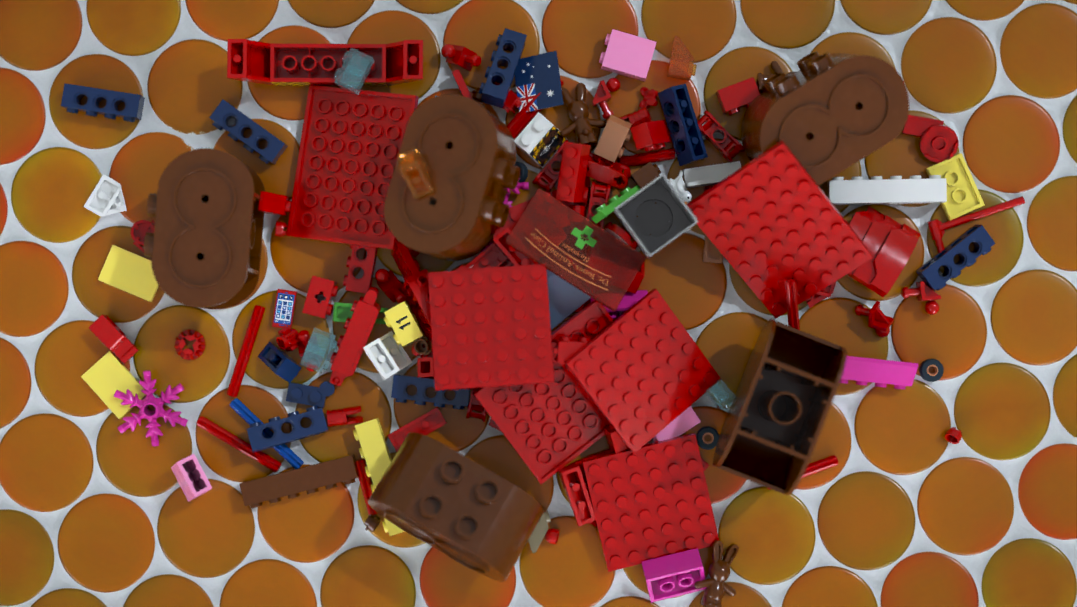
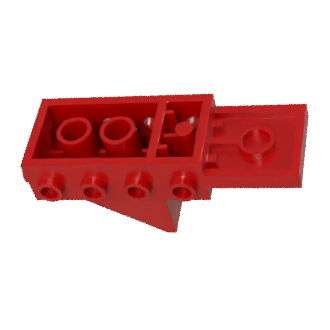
M397 240L396 250H392L391 255L405 280L401 291L407 296V302L424 335L428 337V340L432 341L429 272L427 269L419 272L420 266L416 260H413L411 249Z

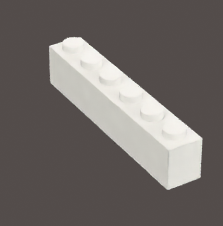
M920 175L910 176V179H902V176H890V179H882V176H872L871 180H863L861 176L851 177V180H844V177H832V180L827 182V195L833 205L947 202L946 178H941V175H930L929 179H921Z

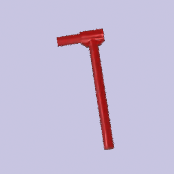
M1023 196L944 223L938 219L928 221L927 224L931 237L935 241L938 253L945 249L942 241L945 233L944 230L1024 204Z

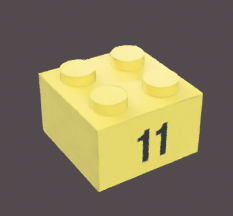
M404 301L384 312L386 317L383 319L388 328H393L395 332L393 337L398 345L400 344L402 347L408 346L422 336H425L408 302Z

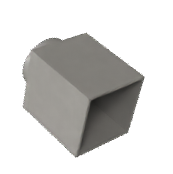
M661 174L614 209V214L633 240L636 241L647 259L698 223V220L664 174Z

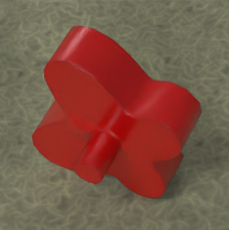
M642 87L640 93L644 98L640 102L639 107L641 109L643 107H647V109L651 106L656 107L658 105L656 100L658 91Z

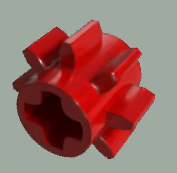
M288 327L278 331L280 336L277 337L276 342L282 350H287L288 352L299 347L297 342L300 340L297 330Z

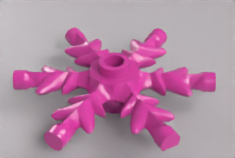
M145 370L143 371L144 381H139L140 385L145 389L141 390V392L146 394L145 399L139 400L137 393L134 397L128 389L126 394L119 390H116L114 397L123 400L121 405L131 404L130 408L134 406L139 408L138 414L131 413L133 417H123L122 419L126 422L117 428L120 433L125 432L130 427L131 431H134L137 422L141 425V419L145 418L149 421L145 427L149 428L146 437L151 436L152 446H159L158 435L163 436V433L158 428L161 425L156 422L158 417H163L165 423L168 419L173 427L176 426V423L185 427L188 422L187 419L179 417L180 411L171 412L172 409L167 411L163 409L164 403L172 404L170 400L180 398L176 394L183 391L184 387L181 383L173 389L168 385L165 394L161 391V397L155 398L153 393L157 389H153L157 380L151 381V371ZM148 405H153L155 409L150 410Z

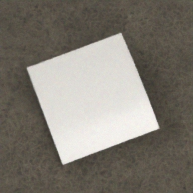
M392 331L363 347L383 380L413 363L403 347L396 343Z

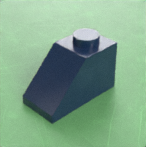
M270 341L258 355L275 374L289 383L302 369L291 357Z

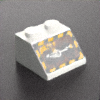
M538 112L514 142L521 151L540 167L544 168L564 141L568 139L562 137L560 131Z

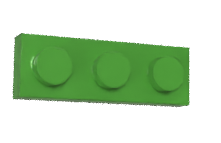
M638 185L632 189L627 187L620 192L621 197L616 195L608 201V206L604 203L595 210L597 214L592 217L595 224L613 213L617 206L641 190Z

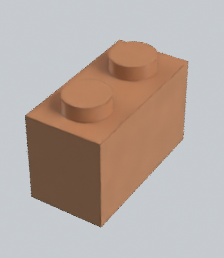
M610 115L594 154L614 163L617 157L621 159L625 150L622 145L624 141H629L631 137L630 127L632 124Z

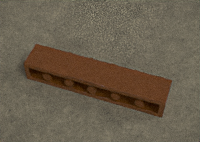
M353 454L242 482L239 485L244 505H250L251 508L262 506L264 501L269 500L271 504L281 501L280 497L288 496V499L300 496V492L306 491L307 494L318 492L319 487L325 486L326 489L337 487L336 483L344 481V485L356 482L355 478L359 477L355 465V456Z

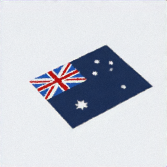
M557 51L521 58L515 72L517 96L521 98L522 102L519 112L539 93L540 95L526 112L564 105Z

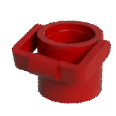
M147 220L137 221L131 228L130 234L134 240L133 244L143 252L144 248L142 246H144L146 233H154V220L151 222Z

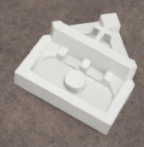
M103 174L83 207L100 217L127 211L121 184Z

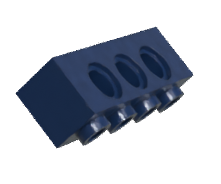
M506 28L503 35L499 34L496 43L499 47L497 51L493 50L490 60L493 62L492 66L487 67L485 73L486 83L482 82L479 94H482L481 102L503 109L526 43L527 35Z
M64 83L61 106L66 108V112L78 114L79 111L86 112L85 115L97 117V114L105 115L104 118L116 120L117 116L123 117L124 121L135 122V119H142L145 98L138 94ZM87 96V103L85 105H81V99ZM106 99V106L100 108V101ZM121 102H125V109L118 111V105Z
M686 84L673 86L659 92L658 96L679 166L695 163L707 158L708 155Z
M223 99L209 117L214 121L212 125L220 131L223 128L229 132L227 136L237 142L240 139L245 143L244 148L251 153L254 150L260 154L258 158L266 164L272 162L275 165L288 147ZM231 118H236V125L229 127L228 121ZM246 129L252 130V135L249 138H244L243 136ZM262 140H267L268 145L265 149H259V143Z
M975 224L948 245L941 253H938L916 270V272L929 288L938 291L946 286V282L950 278L954 279L959 276L963 268L973 265L977 261V257L990 252L991 246L995 242L983 225ZM971 242L974 243V250L972 252L969 251V244ZM958 254L959 261L955 264L953 259ZM943 266L944 273L939 275L938 270Z
M397 374L393 377L391 398H396L395 402L407 403V400H415L414 404L426 405V402H433L435 407H445V404L453 405V409L464 410V406L468 407L471 389L454 390L456 396L453 400H448L445 397L446 390L436 391V396L430 398L426 395V390L428 387L435 388L434 379ZM411 384L417 387V393L414 396L409 395L407 392V388Z
M313 406L307 408V412L299 414V411L287 414V418L280 419V416L268 419L269 423L261 424V422L250 424V428H247V433L253 453L328 432L323 409ZM308 418L312 424L308 428H303L300 425L301 420ZM289 423L292 425L293 429L290 433H284L281 430L284 424ZM265 429H272L274 435L272 438L266 439L263 437V431Z

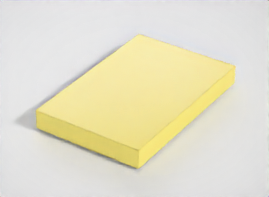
M962 153L925 169L928 177L930 175H941V178H946L947 202L941 203L948 221L985 205Z
M112 245L99 275V281L150 302L153 301L159 287L152 271V260Z
M112 351L105 354L81 376L118 419L123 418L134 407L130 408L131 404L121 405L123 400L114 397L116 390L126 394L128 389L134 397L137 393L139 400H143L146 397V394L141 392V390L145 389Z

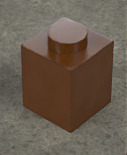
M649 162L631 174L630 177L642 189L659 177L661 171L656 164L652 165Z

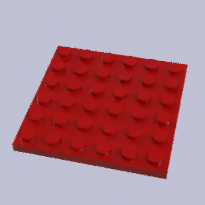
M546 263L428 273L435 391L555 382Z
M652 289L565 362L566 366L632 453L637 452L721 380L718 373L657 289Z
M695 433L647 444L635 453L628 449L617 454L611 453L582 460L608 572L642 564V561L696 548L710 547L715 540H719Z

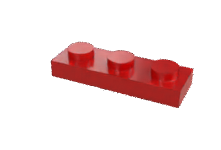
M436 407L387 436L397 452L409 432L426 436L447 424L440 409Z

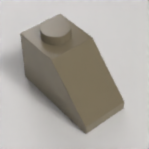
M548 511L543 513L528 540L532 553L537 551L549 528L548 523L551 520Z

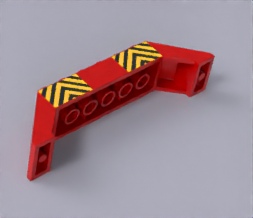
M227 39V78L273 86H392L423 80V40H403L389 44H277L248 39Z

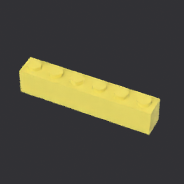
M379 418L357 424L353 430L356 441L359 440L361 448H359L361 458L365 459L367 466H365L367 477H371L373 482L371 485L372 493L392 461ZM384 518L385 521L382 522L385 532H389L390 536L404 532Z

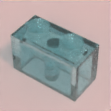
M351 47L350 51H346L342 61L344 63L341 69L338 68L334 75V79H336L334 83L358 95L375 60L371 56Z
M314 327L300 365L322 373L323 369L327 370L331 359H328L330 351H335L338 341H335L336 336Z
M718 379L714 385L705 390L707 397L718 409H728L734 404L733 399L736 396L722 379Z

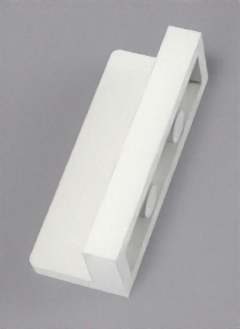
M736 161L683 169L685 185L688 189L718 184L739 170L741 163Z

